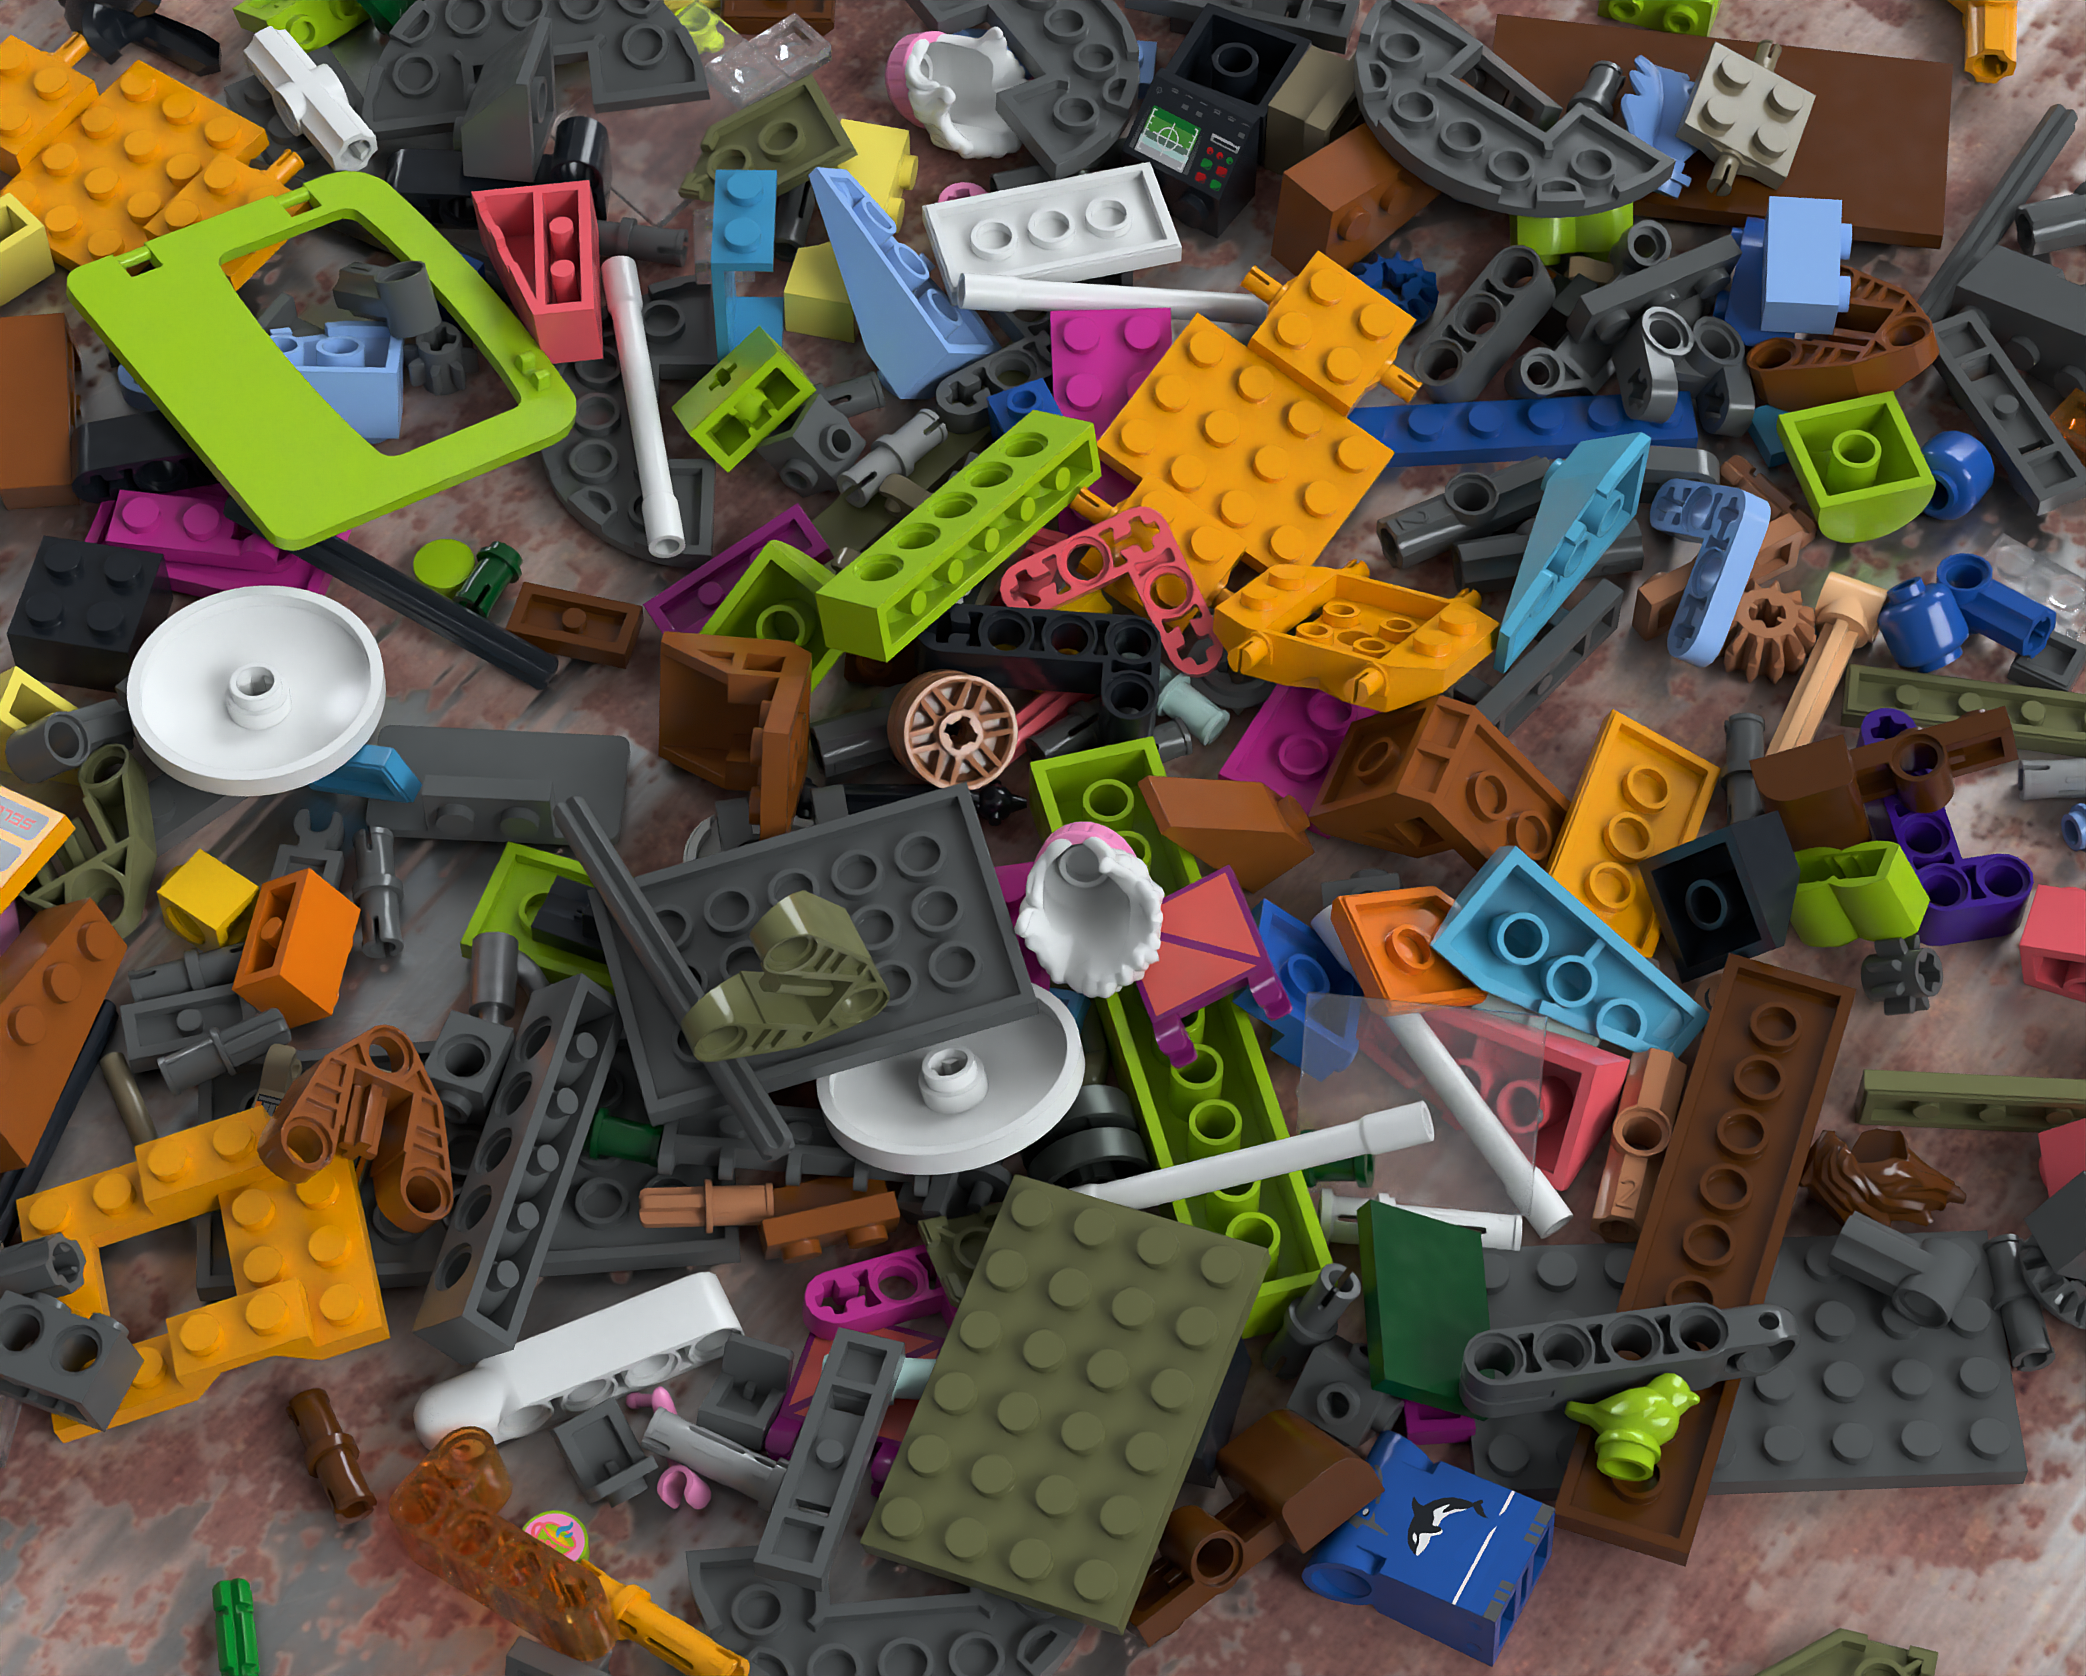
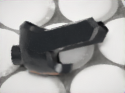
M58 0L59 4L65 8L64 17L72 33L78 32L79 35L82 34L91 49L90 53L110 65L123 56L119 51L128 44L133 43L172 61L199 77L221 72L222 53L220 43L202 31L155 13L161 0Z

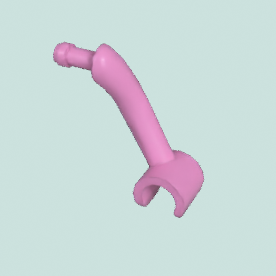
M662 1386L655 1388L653 1394L631 1392L626 1396V1405L631 1409L649 1407L655 1413L658 1407H663L667 1411L678 1415L669 1392ZM666 1457L669 1468L660 1476L657 1483V1492L660 1498L672 1509L678 1508L683 1494L687 1503L694 1509H702L707 1506L711 1500L709 1485L687 1466H683Z

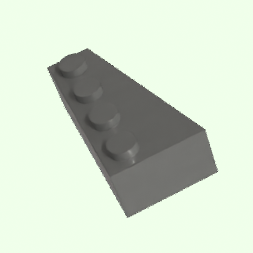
M1996 244L1956 285L1948 318L1974 309L2015 368L2029 373L2057 390L2064 398L2075 401L2086 408V284L2078 285L2067 281L2062 269Z

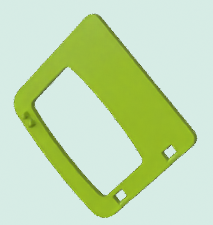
M341 171L321 176L303 183L301 188L277 197L270 195L144 242V246L115 257L112 254L79 266L67 276L66 296L69 302L266 539L275 547L283 550L296 551L304 549L552 446L568 436L575 424L576 398L574 393L543 350H540L536 341L518 318L466 259L387 182L364 172ZM306 201L314 208L294 217H291L285 210ZM351 219L357 221L384 244L401 262L422 261L425 263L435 298L450 313L489 361L509 389L518 406L397 456L381 454L319 395L288 360L241 300L220 266L228 261L337 220ZM148 260L155 267L153 270L131 277L125 270Z

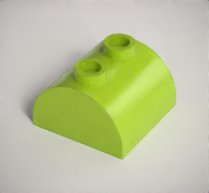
M1893 391L1778 415L1776 431L1821 532L1829 539L1844 543H1857L1883 537L1908 524L1930 502L1935 491L1936 481Z
M778 540L768 541L699 634L783 640L795 643L812 653V695L844 653V651L825 646L815 595L821 587L836 575L795 547Z

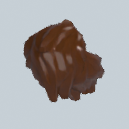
M1878 1128L1862 1132L1851 1151L1847 1144L1835 1135V1131L1823 1130L1819 1138L1809 1149L1799 1187H1807L1810 1197L1823 1207L1842 1227L1849 1216H1852L1855 1211L1889 1228L1891 1227V1221H1906L1927 1227L1934 1222L1931 1211H1944L1946 1204L1950 1202L1964 1205L1967 1196L1959 1186L1955 1185L1954 1181L1923 1162L1908 1147V1141L1901 1130L1888 1131Z

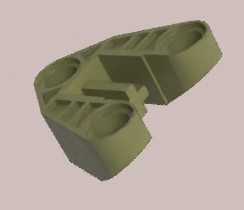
M115 743L96 749L87 757L78 770V781L84 794L82 800L107 849L99 853L83 819L78 816L71 820L76 829L56 851L66 873L59 877L51 859H49L18 896L34 912L38 913L40 910L89 897L97 905L104 897L120 895L124 900L123 909L119 916L110 921V923L123 939L136 929L141 920L158 856L145 769L124 745ZM115 764H123L115 775L100 783V777L106 769Z
M802 890L792 893L779 901L758 921L750 932L749 938L761 961L760 965L764 972L740 971L738 974L717 985L688 1011L682 1019L680 1027L694 1056L699 1061H722L800 1048L858 1025L878 1015L886 1007L890 1000V992L846 909Z

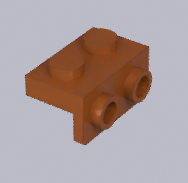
M828 1176L801 1182L800 1186L788 1185L774 1188V1218L762 1220L761 1225H757L765 1261L782 1257L784 1264H792L822 1255L821 1248L848 1242L849 1249H859L887 1241V1233L896 1232L900 1219L895 1192H887L885 1180L869 1179L867 1192L853 1191L854 1178Z

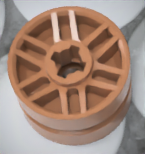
M932 670L913 678L897 694L888 715V739L898 762L915 777L940 788L966 781L969 790L987 785L1005 770L1013 757L1017 745V719L1014 709L1005 694L989 681L957 670ZM947 723L951 725L955 723L956 726L960 727L958 736L952 735L949 737V734L944 732Z

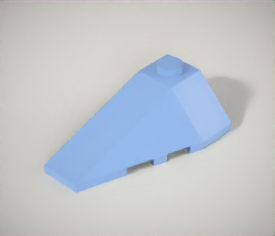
M816 167L809 174L866 351L879 369L877 371L879 381L891 394L900 399H931L936 396V389L939 383L946 377L1002 349L975 310L959 309L958 305L951 306L949 297L930 277L929 273L935 268V265L923 252L918 255L907 245L898 243L892 236L897 230L895 222L847 169Z
M381 321L324 323L325 334L303 337L292 336V331L289 327L269 329L270 338L319 395L368 443L376 444L387 439H399L403 413V345H405V338L391 336L387 323Z

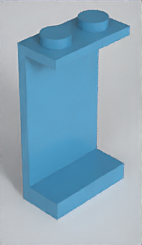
M716 170L711 275L718 363L759 325L783 349L784 297H736L735 271L773 272L777 170Z

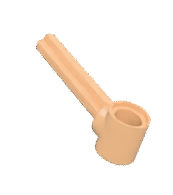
M1833 571L1829 573L1814 612L1816 619L1815 627L1819 632V637L1765 756L1812 743L1853 649L1861 648L1867 642L1874 643L1880 631L1877 624L1878 616L1882 607L1890 602L1887 589Z

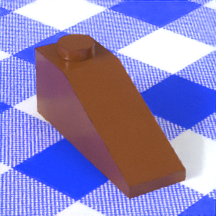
M1146 776L1137 782L1162 835L1216 870L1230 865L1239 885L1252 894H1255L1315 853L1305 833V829L1310 827V821L1301 805L1293 796L1288 794L1283 798L1262 782Z

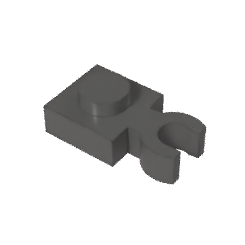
M301 808L294 818V829L298 846L279 844L269 881L310 868L336 890H339L345 868L343 852L337 851L345 839L341 813L334 812L331 817L330 826L324 831L314 832L311 831L312 823L309 809Z

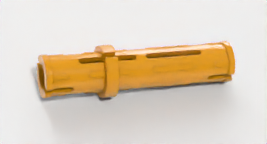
M582 1559L581 1563H574L563 1577L559 1591L561 1598L583 1609L604 1623L605 1632L620 1641L629 1639L632 1642H636L686 1676H748L750 1670L749 1660L724 1648L691 1625L661 1609L651 1601L650 1593L638 1585L631 1584L626 1586L608 1576L604 1571L585 1559Z

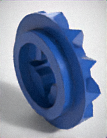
M1397 250L1391 258H1382L1379 254L1373 252L1368 262H1354L1351 274L1415 318L1416 322L1413 327L1425 322L1433 314L1439 295L1436 273L1424 270L1421 257L1411 261L1403 260L1400 252ZM1387 280L1394 287H1402L1401 301L1397 295H1393L1390 289H1382V281Z

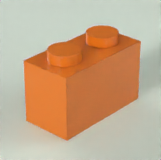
M310 868L262 883L232 990L260 1012L270 1008H278L283 1014L289 1029L332 1016L339 998V988L347 958L353 947V936L361 909Z

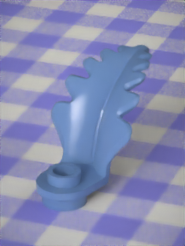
M1639 55L1634 61L1638 71L1631 70L1629 72V80L1636 95L1625 94L1622 97L1620 109L1625 121L1626 130L1676 161L1672 177L1653 192L1678 199L1682 187L1688 188L1692 178L1682 174L1685 166L1684 162L1696 151L1700 150L1675 136L1695 82L1689 81L1688 74L1654 65L1647 58Z

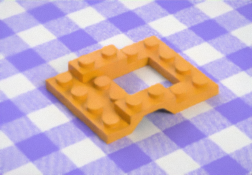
M263 1105L134 1146L137 1158L135 1162L16 1200L23 1242L61 1232L65 1238L77 1240L86 1259L83 1269L84 1284L72 1294L56 1299L66 1304L73 1314L87 1319L91 1317L92 1313H101L110 1317L99 1254L100 1247L221 1209L237 1296L166 1318L168 1333L132 1344L144 1359V1362L107 1429L197 1401L222 1372L271 1356L324 1360L390 1338L354 1162L342 1156V1148L336 1146L335 1155L331 1163L306 1183L295 1184L281 1179L264 1165L257 1152L262 1131L271 1118ZM289 1148V1151L296 1159L304 1162L296 1152ZM95 1359L87 1362L80 1369V1371H83L87 1369L89 1366H91ZM51 1413L54 1433L63 1443L101 1432L95 1428Z

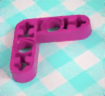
M923 1244L829 1270L815 1276L806 1287L802 1316L804 1324L811 1333L819 1338L833 1341L838 1327L868 1333L941 1312L949 1330L958 1308L950 1305L927 1249ZM899 1276L910 1281L915 1287L916 1292L907 1299L894 1300L885 1296L879 1289L878 1284L887 1277ZM936 1279L934 1289H929V1281ZM859 1287H865V1295L858 1297ZM865 1296L868 1307L865 1306ZM832 1297L837 1305H845L844 1313L835 1314L830 1306L822 1307L823 1299Z

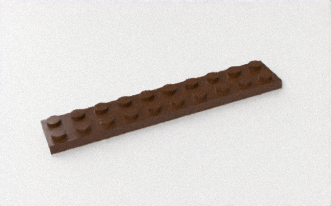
M1732 953L1728 954L1616 1313L1693 1302L1708 1303L1719 1309L1764 1304L1857 989ZM1689 1341L1684 1343L1688 1348L1695 1351L1710 1350L1699 1342ZM1621 1350L1615 1352L1626 1360L1637 1361L1642 1359L1638 1354L1631 1351ZM1742 1378L1717 1381L1711 1387L1692 1391L1700 1397L1699 1403L1689 1407L1680 1416L1678 1429L1674 1437L1660 1445V1461L1654 1464L1653 1475L1647 1480L1626 1481L1602 1473L1597 1468L1598 1454L1595 1451V1442L1600 1434L1593 1427L1581 1423L1554 1506L1556 1508L1554 1527L1686 1567Z

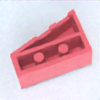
M583 180L471 192L481 242L525 329L536 341L540 350H543L552 364L603 359L599 230L590 181Z

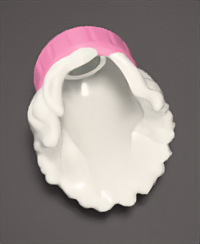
M998 27L990 28L980 38L946 34L939 31L909 34L899 40L894 46L885 67V85L888 97L900 115L912 124L927 129L934 145L958 152L964 159H983L989 156L1001 158L1006 153H1016L1020 149L1022 142L995 110L996 93L1029 80L1024 79L1025 70L1023 66H1020L1014 54L1007 50L1006 38L1003 37V31Z
M1093 822L1070 823L1054 831L1042 845L1034 866L1027 877L1026 897L1021 902L1019 908L1020 915L1016 921L1014 932L1025 939L1024 943L1027 949L1036 953L1039 964L1050 975L1054 983H1066L1078 994L1083 993L1084 996L1090 998L1097 996L1109 998L1114 992H1119L1123 986L1143 979L1149 965L1159 961L1157 950L1161 945L1160 936L1163 913L1160 909L1164 892L1149 876L1146 864L1136 857L1132 848L1119 834L1108 827Z

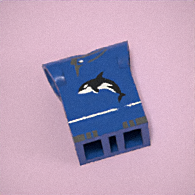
M1389 1430L1381 1431L1365 1461L1372 1466L1385 1491L1319 1542L1301 1575L1302 1579L1313 1592L1327 1599L1352 1605L1372 1604L1377 1612L1493 1667L1552 1555L1556 1508L1441 1460L1433 1463L1420 1448L1407 1438Z

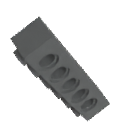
M582 973L533 991L530 996L412 1329L413 1334L461 1365H467L514 1350L624 1027L616 997Z

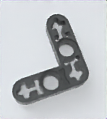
M1017 310L1012 312L987 311L1012 340L1013 344L946 377L939 383L936 389V414L940 417L937 419L939 424L944 422L947 431L955 434H970L990 425L986 397L1017 387L1004 385L997 380L1001 373L1009 370H1017L1027 375L1029 379L1025 383L1043 378L1048 389L1053 393L1050 311H1043L1045 316L1035 322L1019 320L1014 316ZM956 400H959V401H960L959 403H955V404L952 405V402H953V401H956ZM973 403V406L966 408L965 405Z

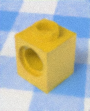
M200 848L184 865L175 866L166 875L160 889L157 891L166 928L203 952L246 941L260 893L259 886Z

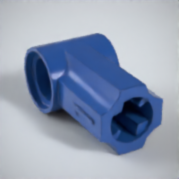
M1959 553L1943 559L1937 566L1936 583H1943L1951 589L1967 622L1969 635L1980 633L2021 656H2027L2031 659L2045 648L2047 640L2056 626L2055 611L1992 579L1993 569L1990 563L1980 556Z

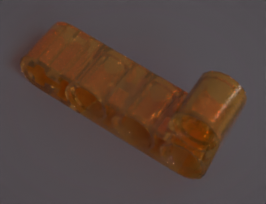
M476 1426L461 1427L451 1431L440 1440L403 1480L389 1499L388 1511L390 1518L409 1557L422 1568L558 1652L578 1661H593L603 1657L613 1649L618 1641L620 1625L600 1579L590 1570L497 1515L512 1494L513 1483L493 1437L485 1429Z

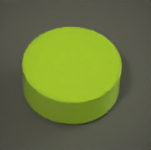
M438 539L427 543L417 552L413 562L415 580L451 600L456 592L460 591L476 567L471 549L464 543L454 539Z

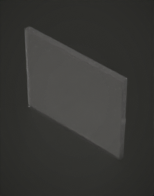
M694 0L676 17L688 29L698 49L707 78L710 100L596 114L593 106L592 90L589 89L556 117L549 136L555 141L557 126L560 122L574 116L590 117L605 126L609 134L611 153V191L653 227L663 228L694 201L693 199L681 198L678 191L686 173L693 172L702 152L700 144L708 127L795 82L794 79L761 53L756 44L749 43L699 0Z
M1308 992L1306 997L1300 1084L1297 1085L1295 1090L1296 1096L1299 1098L1296 1136L1300 1135L1301 1130L1315 1129L1317 1131L1358 1121L1367 1114L1420 1101L1426 1103L1434 1129V1140L1431 1142L1375 1155V1174L1371 1188H1359L1356 1182H1318L1313 1188H1308L1309 1193L1320 1194L1321 1188H1331L1334 1195L1369 1199H1375L1378 1193H1388L1389 1197H1395V1201L1401 1203L1530 1216L1538 1125L1542 1122L1544 1116L1543 1111L1540 1109L1547 1015Z

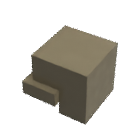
M1313 45L1309 48L1268 104L1264 158L1265 169L1283 176L1284 171L1366 122L1359 108L1354 88L1353 70L1355 53L1348 61Z

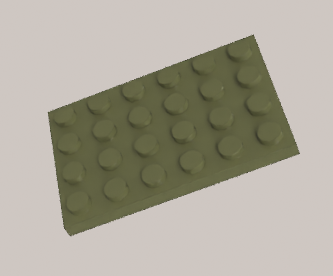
M1015 1174L861 1538L860 1544L865 1552L1122 1636L1271 1262L1268 1248Z

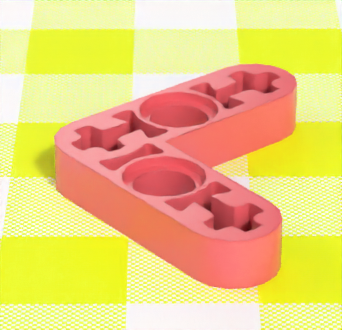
M1138 506L1130 508L1018 561L1006 570L1001 579L1000 592L1006 607L1057 610L1129 575L1150 621L1160 632L1161 644L1171 664L1178 672L1194 678L1207 676L1217 669L1222 660L1224 647L1213 632L1214 619L1167 521L1161 513L1150 507ZM1141 520L1146 528L1156 525L1159 533L1152 537L1154 548L1143 552L1137 544L1121 550L1120 555L1127 563L1115 568L1111 550L1100 536L1112 531L1116 544L1132 535L1130 524L1134 521ZM1092 546L1103 556V568L1095 578L1079 580L1068 571V557L1077 547ZM1056 558L1060 577L1070 590L1058 595L1057 586L1054 582L1039 591L1041 602L1037 605L1029 606V603L1024 598L1014 601L1011 593L1019 589L1017 578L1028 573L1033 581H1039L1051 575L1050 570L1044 563ZM1164 575L1177 576L1184 582L1187 588L1184 602L1177 608L1170 610L1162 609L1155 605L1150 596L1151 586L1154 581ZM1195 607L1198 608L1202 616L1201 618L1189 620L1196 637L1199 640L1209 637L1213 642V645L1206 650L1208 661L1197 665L1192 657L1183 660L1179 657L1178 651L1185 647V640L1179 626L1177 625L1170 633H1167L1162 625L1163 622L1182 619Z

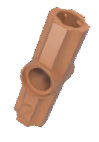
M1650 1048L1644 1052H1633L1631 1055L1590 1224V1230L1598 1233L1606 1243L1638 1242L1674 1129L1688 1065L1680 1062L1673 1052ZM1628 1144H1642L1650 1148V1150H1637Z

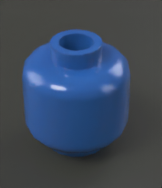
M1957 430L1943 431L1930 438L1920 448L1936 481L1934 494L1922 511L1926 515L1939 520H1956L1969 513L1992 486L1995 473L1992 456L1983 443L1972 435Z
M1914 577L1897 584L1887 591L1890 602L1882 607L1877 624L1895 662L1899 666L1915 667L1919 673H1929L1950 664L1963 654L1961 645L1968 638L1969 629L1948 585L1943 583L1924 585L1921 577Z

